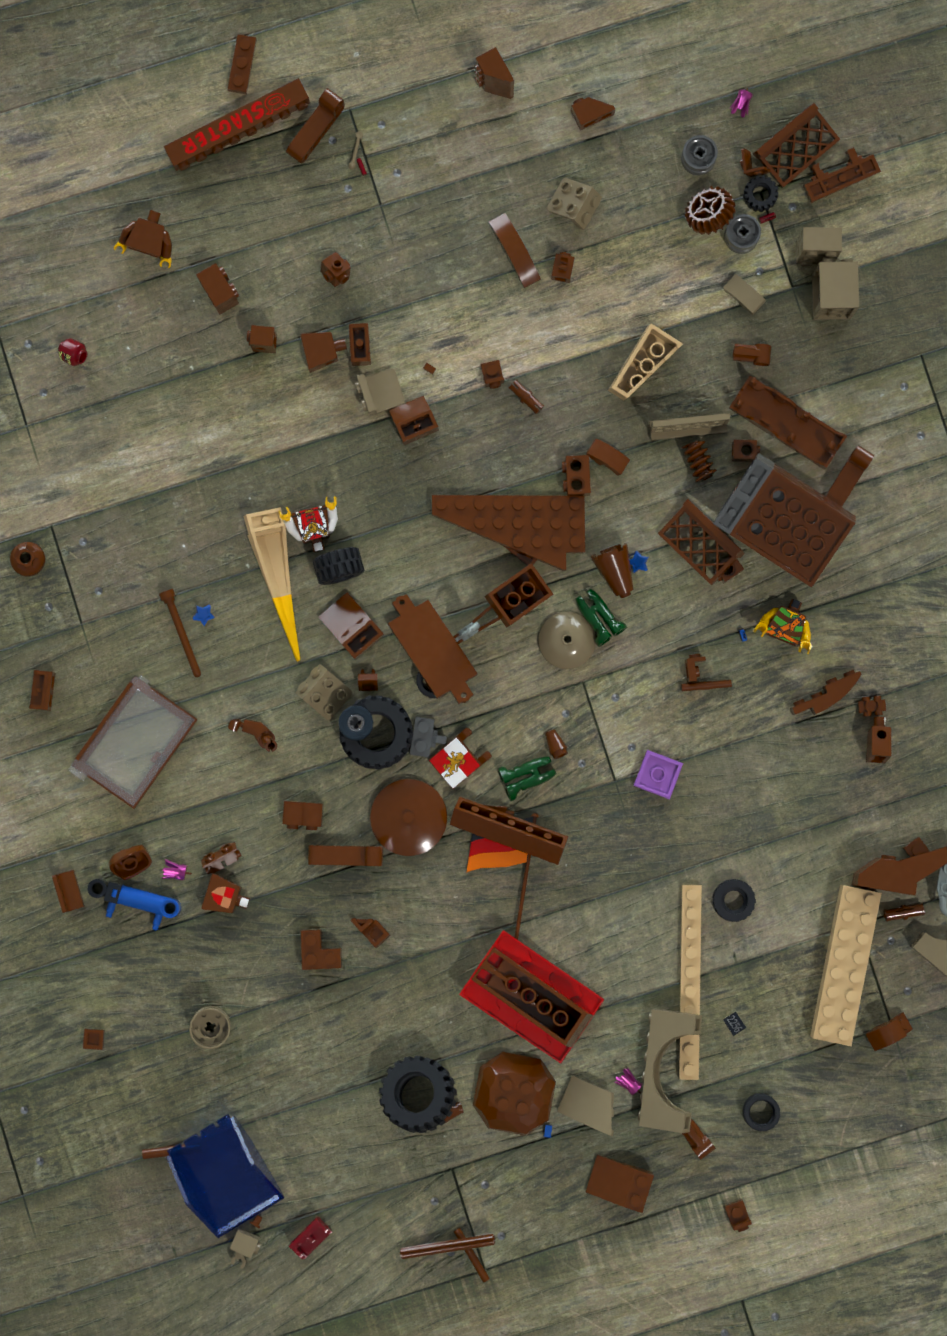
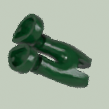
M589 589L586 593L593 602L592 606L588 607L581 596L575 600L585 620L592 626L594 632L597 631L595 644L600 647L607 643L612 636L606 630L596 612L599 613L605 624L608 625L613 636L622 633L627 629V626L624 622L616 621L603 599L594 590Z
M550 756L530 760L514 767L513 770H508L502 766L497 768L503 784L532 773L531 776L504 786L510 802L517 798L520 790L524 791L543 784L557 774L555 769L545 771L543 774L539 771L538 767L552 762Z

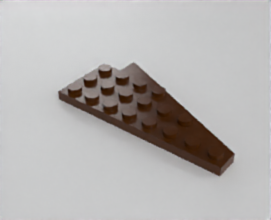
M432 495V516L559 570L566 571V553H585V496Z

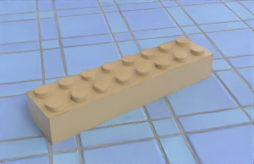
M840 885L810 1037L813 1039L852 1046L882 893Z

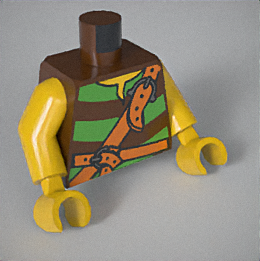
M791 599L788 608L780 606L768 611L762 616L760 622L753 630L754 633L760 630L762 632L761 637L768 635L792 646H799L798 652L800 653L802 648H805L807 654H809L812 647L810 643L811 632L809 622L805 620V615L798 613L802 602Z

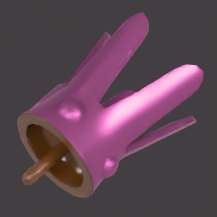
M748 88L746 90H739L736 100L729 108H732L731 114H734L737 109H742L741 117L744 118L745 114L748 115L749 102L753 96L748 91Z
M165 859V864L171 868H163V876L168 877H162V879L175 878L177 880H185L186 874H192L186 872L187 865H178Z
M624 1068L623 1072L625 1075H622L621 1078L616 1077L615 1079L618 1082L615 1081L614 1083L627 1089L631 1095H634L636 1092L641 1094L639 1089L642 1084L635 1079L629 1068Z

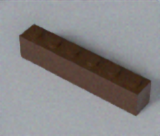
M459 797L450 821L451 826L557 865L560 862L568 840L566 835L463 797Z

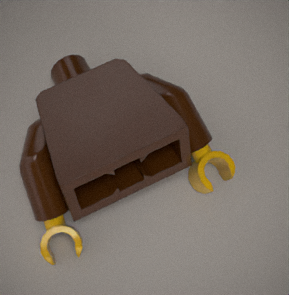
M150 210L147 220L138 218L137 221H132L123 228L119 240L114 246V250L121 246L123 249L121 254H123L128 248L161 259L160 267H162L164 261L169 263L168 268L171 267L172 243L169 232L165 230V226L158 224L160 213Z

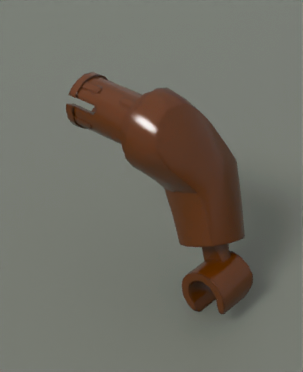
M239 719L230 721L228 726L230 730L237 732L239 727H242V732L253 735L260 747L265 748L268 752L270 750L274 752L277 749L274 734L262 722L247 719L244 720V723Z

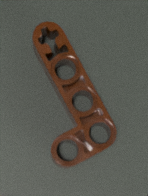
M329 88L322 93L318 100L319 106L286 150L288 155L301 164L306 161L345 107L344 99Z
M858 445L827 492L826 497L842 507L875 455Z
M308 845V865L383 866V847Z

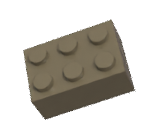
M803 227L796 240V263H800L801 266H812V264H819L824 259H833V262H835L842 251V228Z

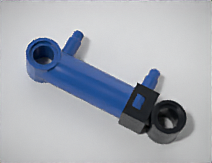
M104 879L92 880L87 888L90 896L94 898L104 897V901L108 902L106 917H112L116 904L154 913L153 930H158L163 916L166 918L176 917L180 914L182 908L181 903L177 899L112 881L108 883ZM96 883H100L103 886V891L100 894L94 891ZM168 903H173L176 907L175 912L172 914L166 910Z

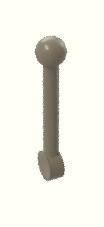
M361 131L356 132L357 139L353 151V156L351 162L348 164V167L350 169H354L356 167L355 159L360 139L363 138V133Z

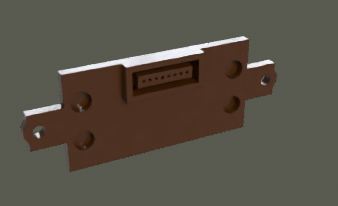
M407 594L397 597L392 602V605L399 614V617L390 621L388 626L436 699L451 692L458 704L468 702L474 694L466 682L477 676L478 673L429 600L415 607Z

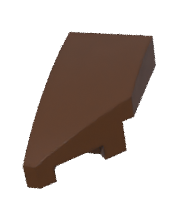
M351 919V922L375 948H378L391 936L377 920Z

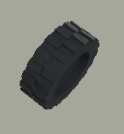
M738 879L725 880L714 890L715 892L712 896L714 910L721 918L727 921L739 922L745 920L755 909V893L751 886L744 881ZM730 891H738L743 896V905L737 910H731L725 905V896Z

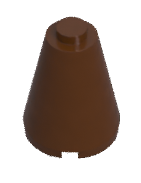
M624 543L622 547L618 544L601 550V555L597 557L596 554L591 555L592 561L615 596L624 598L631 595L630 591L634 589L627 543Z

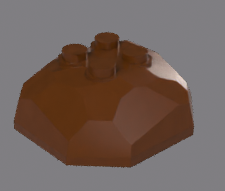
M502 1051L480 1066L473 1107L488 1129L527 1136L549 1121L556 1081L541 1059Z

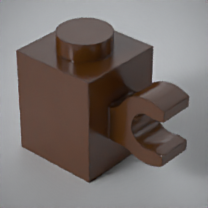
M567 252L556 253L551 280L570 283L575 257H572Z

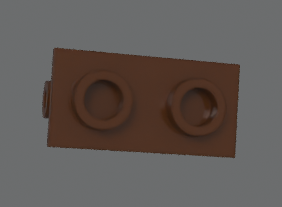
M235 842L227 843L215 853L206 854L201 863L206 873L212 874L224 868L221 863L222 861H225L228 866L238 861L242 855L237 850Z

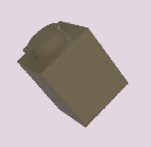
M239 1228L230 1246V1250L237 1252L232 1258L231 1264H234L236 1259H241V1268L243 1269L247 1263L246 1257L251 1258L253 1254H258L261 1243H258L260 1237Z

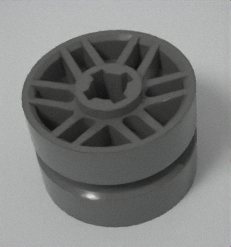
M704 135L690 138L685 143L681 155L684 169L690 174L697 176L711 171L718 154L715 142Z
M747 214L733 217L729 221L724 234L727 247L738 254L752 251L761 236L760 224L754 217Z

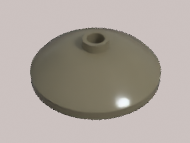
M561 612L553 615L543 624L538 642L543 657L551 665L561 669H574L590 659L595 649L596 636L592 626L583 616L573 612ZM565 636L571 637L570 643L564 641Z

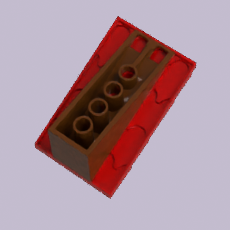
M504 930L459 994L560 1064H562L605 1000ZM550 1005V1010L547 1012L546 1006Z

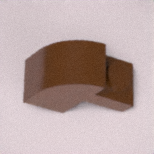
M904 1012L888 1022L877 1025L867 1032L866 1036L874 1051H877L903 1039L913 1028Z

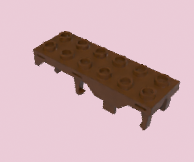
M749 376L729 407L730 410L824 470L847 438V435L834 430L812 416L810 412L798 407L791 399L777 390L764 385L756 377Z

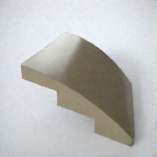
M572 1075L557 1112L607 1135L613 1136L614 1130H612L614 1093Z

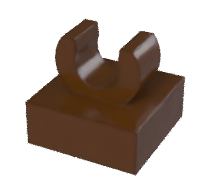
M364 669L361 670V674H358L359 691H378V677L374 669H372L371 674H365Z

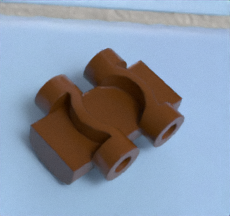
M873 696L874 700L870 701L869 697H862V701L858 702L859 713H863L864 717L871 716V712H875V716L883 715L882 711H886L885 699L881 700V696Z

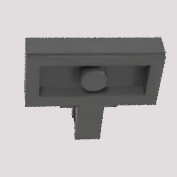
M415 718L410 755L429 758L430 748H435L436 743L446 745L447 737L437 735L438 731L433 730L435 719Z

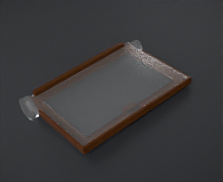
M142 675L139 678L134 676L131 682H129L68 769V771L83 781L86 777H89L133 809L137 807L198 720L149 686L148 683L150 681Z

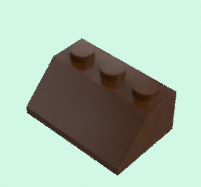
M495 47L476 57V65H474L476 77L474 79L478 87H482L485 92L508 99L513 98L514 79L497 48Z

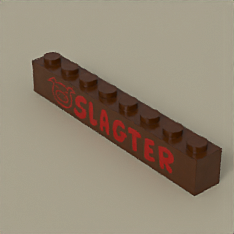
M298 78L165 145L164 149L175 170H185L190 167L191 163L195 161L201 162L207 158V155L219 153L224 149L223 147L229 144L235 145L240 142L241 138L253 136L257 133V130L272 126L274 121L280 118L281 120L286 119L296 110L302 111L306 109L308 104H310L309 97Z

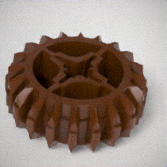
M711 186L708 190L704 188L703 192H697L695 197H691L692 201L687 202L688 207L685 208V219L689 227L696 233L710 235L712 231L717 233L718 229L723 230L724 225H729L728 220L733 219L736 205L733 197L727 190L721 189L719 186L714 189Z

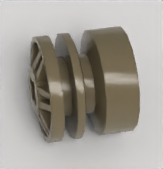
M217 1006L202 1007L195 1012L190 1022L189 1031L192 1040L196 1045L204 1049L220 1047L230 1035V1018L223 1009ZM207 1022L215 1023L214 1031L205 1028L208 1025Z

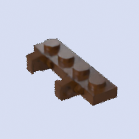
M853 147L845 152L849 157V162L846 163V166L830 174L820 170V163L811 167L814 175L811 177L812 182L803 186L810 202L818 201L879 174L881 170L874 154L863 158L862 155L857 156Z

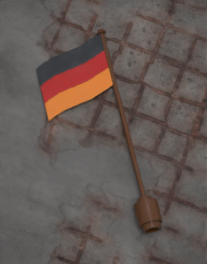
M533 813L530 818L522 820L536 824V819L539 816L537 813ZM472 834L467 872L481 868L509 867L526 863L514 937L518 940L531 855Z

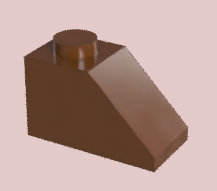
M590 97L586 99L579 98L571 105V112L581 131L615 114V107Z

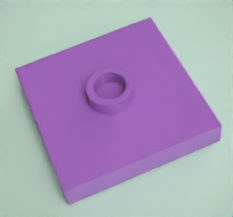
M647 750L633 786L670 799L683 763Z

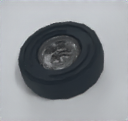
M351 706L342 712L338 725L345 737L358 741L366 738L371 733L373 718L370 712L362 706ZM353 718H357L358 721L362 722L361 726L358 725L359 728L355 729L354 725L350 724L351 720L354 721Z

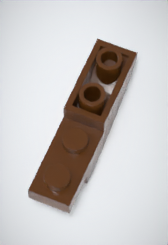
M853 669L844 673V678L837 680L834 677L825 681L827 685L822 687L825 694L818 692L811 695L812 699L807 702L804 699L794 702V707L790 708L792 715L807 709H811L813 715H816L828 709L853 688L862 675L861 672L855 673Z

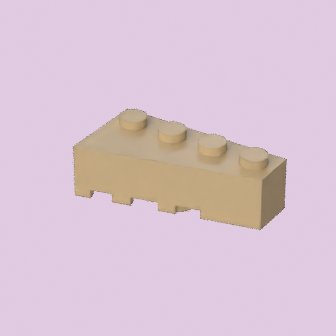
M651 323L643 332L608 391L624 401L683 343Z

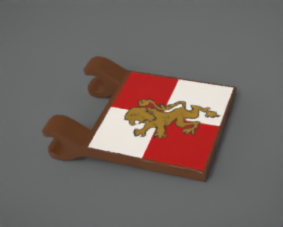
M465 728L428 760L452 789L456 788L492 757L491 753L486 751L477 759L463 741L472 734L470 728Z

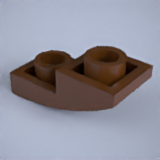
M599 439L593 441L586 453L597 464H604L617 476L623 473L630 461L624 454Z

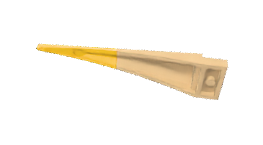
M281 507L246 514L243 517L249 534L247 535L295 659L298 662L300 661L290 586L286 526L278 512L280 510L282 514Z

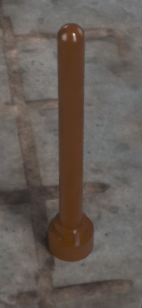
M173 589L164 591L159 594L160 599L168 606L193 675L200 677L201 671L174 603L175 592Z

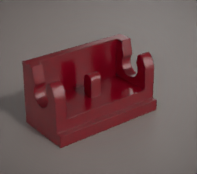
M317 1216L289 1244V1248L302 1260H305L333 1231Z

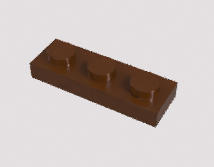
M237 35L228 84V91L247 94L257 42L256 37Z

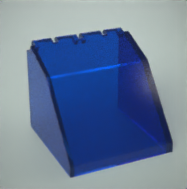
M229 1114L216 1121L219 1126L216 1127L212 1123L200 1131L201 1137L196 1133L184 1140V1147L179 1143L169 1149V1155L166 1157L186 1206L217 1238H220L285 1198L251 1138L235 1116L230 1117Z

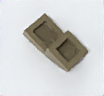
M737 274L723 287L726 293L736 299L739 305L753 315L766 302L752 286Z

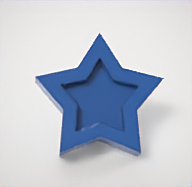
M635 551L634 557L630 559L633 573L638 570L647 571L646 562L649 557L641 556L638 551Z
M210 604L203 608L196 606L197 613L192 619L201 621L205 626L208 620L215 618L210 613Z

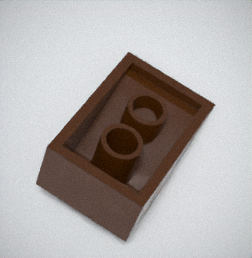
M597 1154L585 1192L622 1207L643 1213L654 1174L653 1172Z

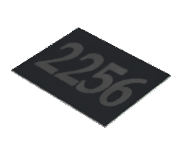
M737 1012L723 1019L733 1036L746 1028Z

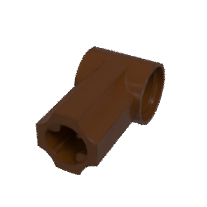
M734 344L733 361L750 362L757 366H769L772 346L767 344Z
M691 1118L690 1132L682 1134L690 1143V1147L698 1158L702 1160L716 1148Z

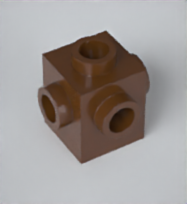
M335 252L321 262L320 272L327 282L336 287L348 281L351 267L346 259H343Z

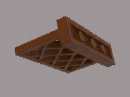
M815 103L808 106L752 153L756 159H759L765 167L770 169V174L781 188L786 186L840 140L819 113V108ZM815 116L820 121V129L810 128V120ZM798 130L806 131L805 141L795 140ZM809 131L819 132L818 143L808 142ZM822 133H829L834 140L829 144L821 143ZM784 142L792 143L791 153L781 152ZM795 143L805 144L804 155L794 154ZM808 145L818 146L815 156L807 155ZM770 154L777 155V165H770L765 158ZM781 155L791 156L790 167L780 166ZM794 157L804 158L801 168L793 167ZM779 169L789 170V178L784 182L779 177Z
M687 499L683 503L684 506L658 534L710 585H713L745 552ZM686 512L690 516V524L680 525V517ZM690 527V538H680V528ZM693 527H701L703 529V537H693ZM670 528H676V538L669 539L664 534ZM703 540V550L693 551V541ZM706 540H715L716 550H706ZM680 541H690V551H681ZM727 552L732 556L727 563H719V553ZM703 553V564L693 563V554ZM706 553H716V563L706 564ZM716 566V574L710 579L706 575V567Z

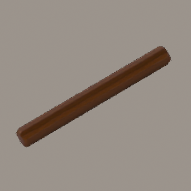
M494 1234L403 1247L400 1249V1256L402 1259L491 1246L495 1244Z

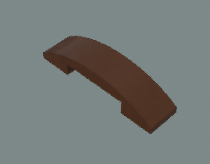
M506 213L489 221V225L504 248L523 287L526 288L541 280L526 247Z

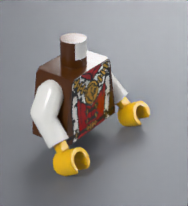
M335 496L333 503H329L326 497L325 505L295 513H291L289 508L286 507L288 512L285 515H282L280 510L278 511L288 532L297 541H303L304 544L312 543L314 552L325 550L323 539L330 538V534L334 532L338 521L337 498Z

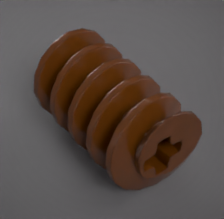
M695 441L682 447V449H687L684 455L690 456L687 459V463H693L689 467L690 470H696L692 476L699 477L695 480V483L713 477V474L717 471L716 469H710L714 464L713 462H707L711 455H704L708 448L701 447L705 441Z

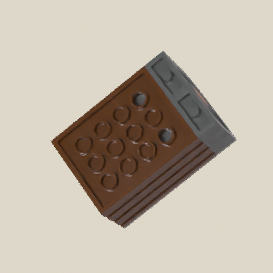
M758 453L721 508L713 524L812 588L855 525L856 516Z

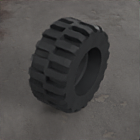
M367 696L357 700L352 706H362L371 715H382L391 721L394 727V738L387 748L373 751L365 748L360 740H350L345 737L339 728V739L344 752L353 762L368 769L389 768L401 761L409 751L413 736L412 722L407 712L399 703L383 696ZM352 716L349 719V727L357 731L363 719L360 716Z
M408 1056L404 1058V1061L398 1060L395 1062V1067L393 1069L389 1067L386 1071L388 1073L387 1077H383L381 1080L383 1088H379V1094L382 1095V1099H379L380 1105L384 1107L383 1113L389 1117V1121L409 1132L426 1133L427 1130H436V1126H442L446 1122L444 1119L447 1116H451L453 1112L450 1110L452 1106L455 1107L456 1105L454 1096L457 1095V1090L453 1086L455 1082L450 1077V1073L441 1064L427 1057L415 1056L412 1058ZM418 1076L426 1077L432 1082L434 1087L433 1100L424 1111L419 1113L410 1112L404 1107L402 1102L403 1089L411 1079Z

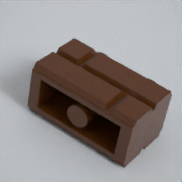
M368 323L349 324L352 366L371 365Z

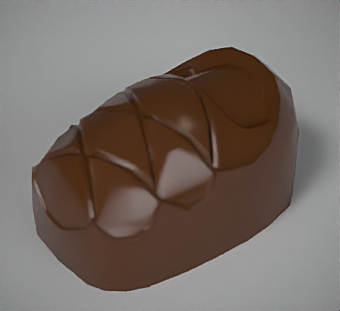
M137 845L114 854L109 860V868L115 876L127 880L146 870L151 865L152 860L147 849L143 845Z

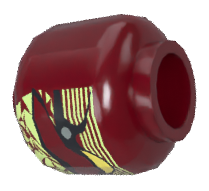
M72 338L61 342L58 347L60 359L72 366L84 363L88 355L86 346Z

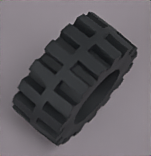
M763 175L762 177L756 176L754 179H750L745 186L743 194L744 202L748 205L749 209L752 208L755 212H763L764 210L768 211L774 206L779 193L775 181H771L770 177L765 178ZM757 187H764L769 192V196L764 201H758L753 196V190Z

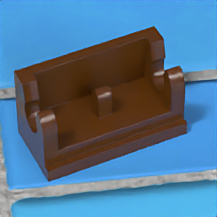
M34 670L29 709L51 711L56 673Z

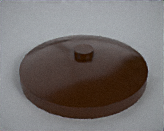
M403 779L387 785L380 791L371 808L370 822L376 839L383 847L398 855L415 856L429 851L440 841L447 825V810L442 797L432 786L415 779Z

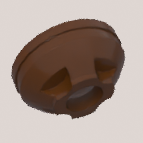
M23 542L12 550L10 562L18 574L26 577L34 576L45 565V553L37 544ZM28 552L31 555L30 562L22 563L20 560L21 555Z

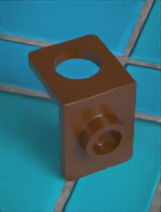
M745 148L741 149L742 159L740 163L744 174L754 177L771 173L770 169L765 166L753 169L751 152Z

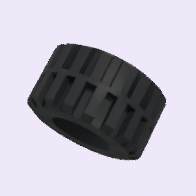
M356 547L334 550L322 554L312 561L318 583L321 585L343 582L355 578L365 571L359 548Z

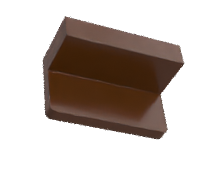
M74 870L52 876L63 913L85 907Z

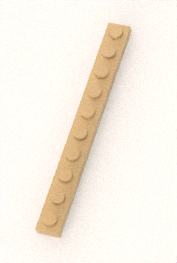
M682 885L680 1012L700 1015L702 885ZM686 1035L679 1038V1080H699V1035Z

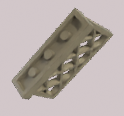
M730 413L649 421L651 441L727 433V424L730 421Z

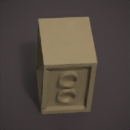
M824 259L822 262H819L812 274L813 320H849L859 309L858 262H853V259H842L841 262H833V259Z

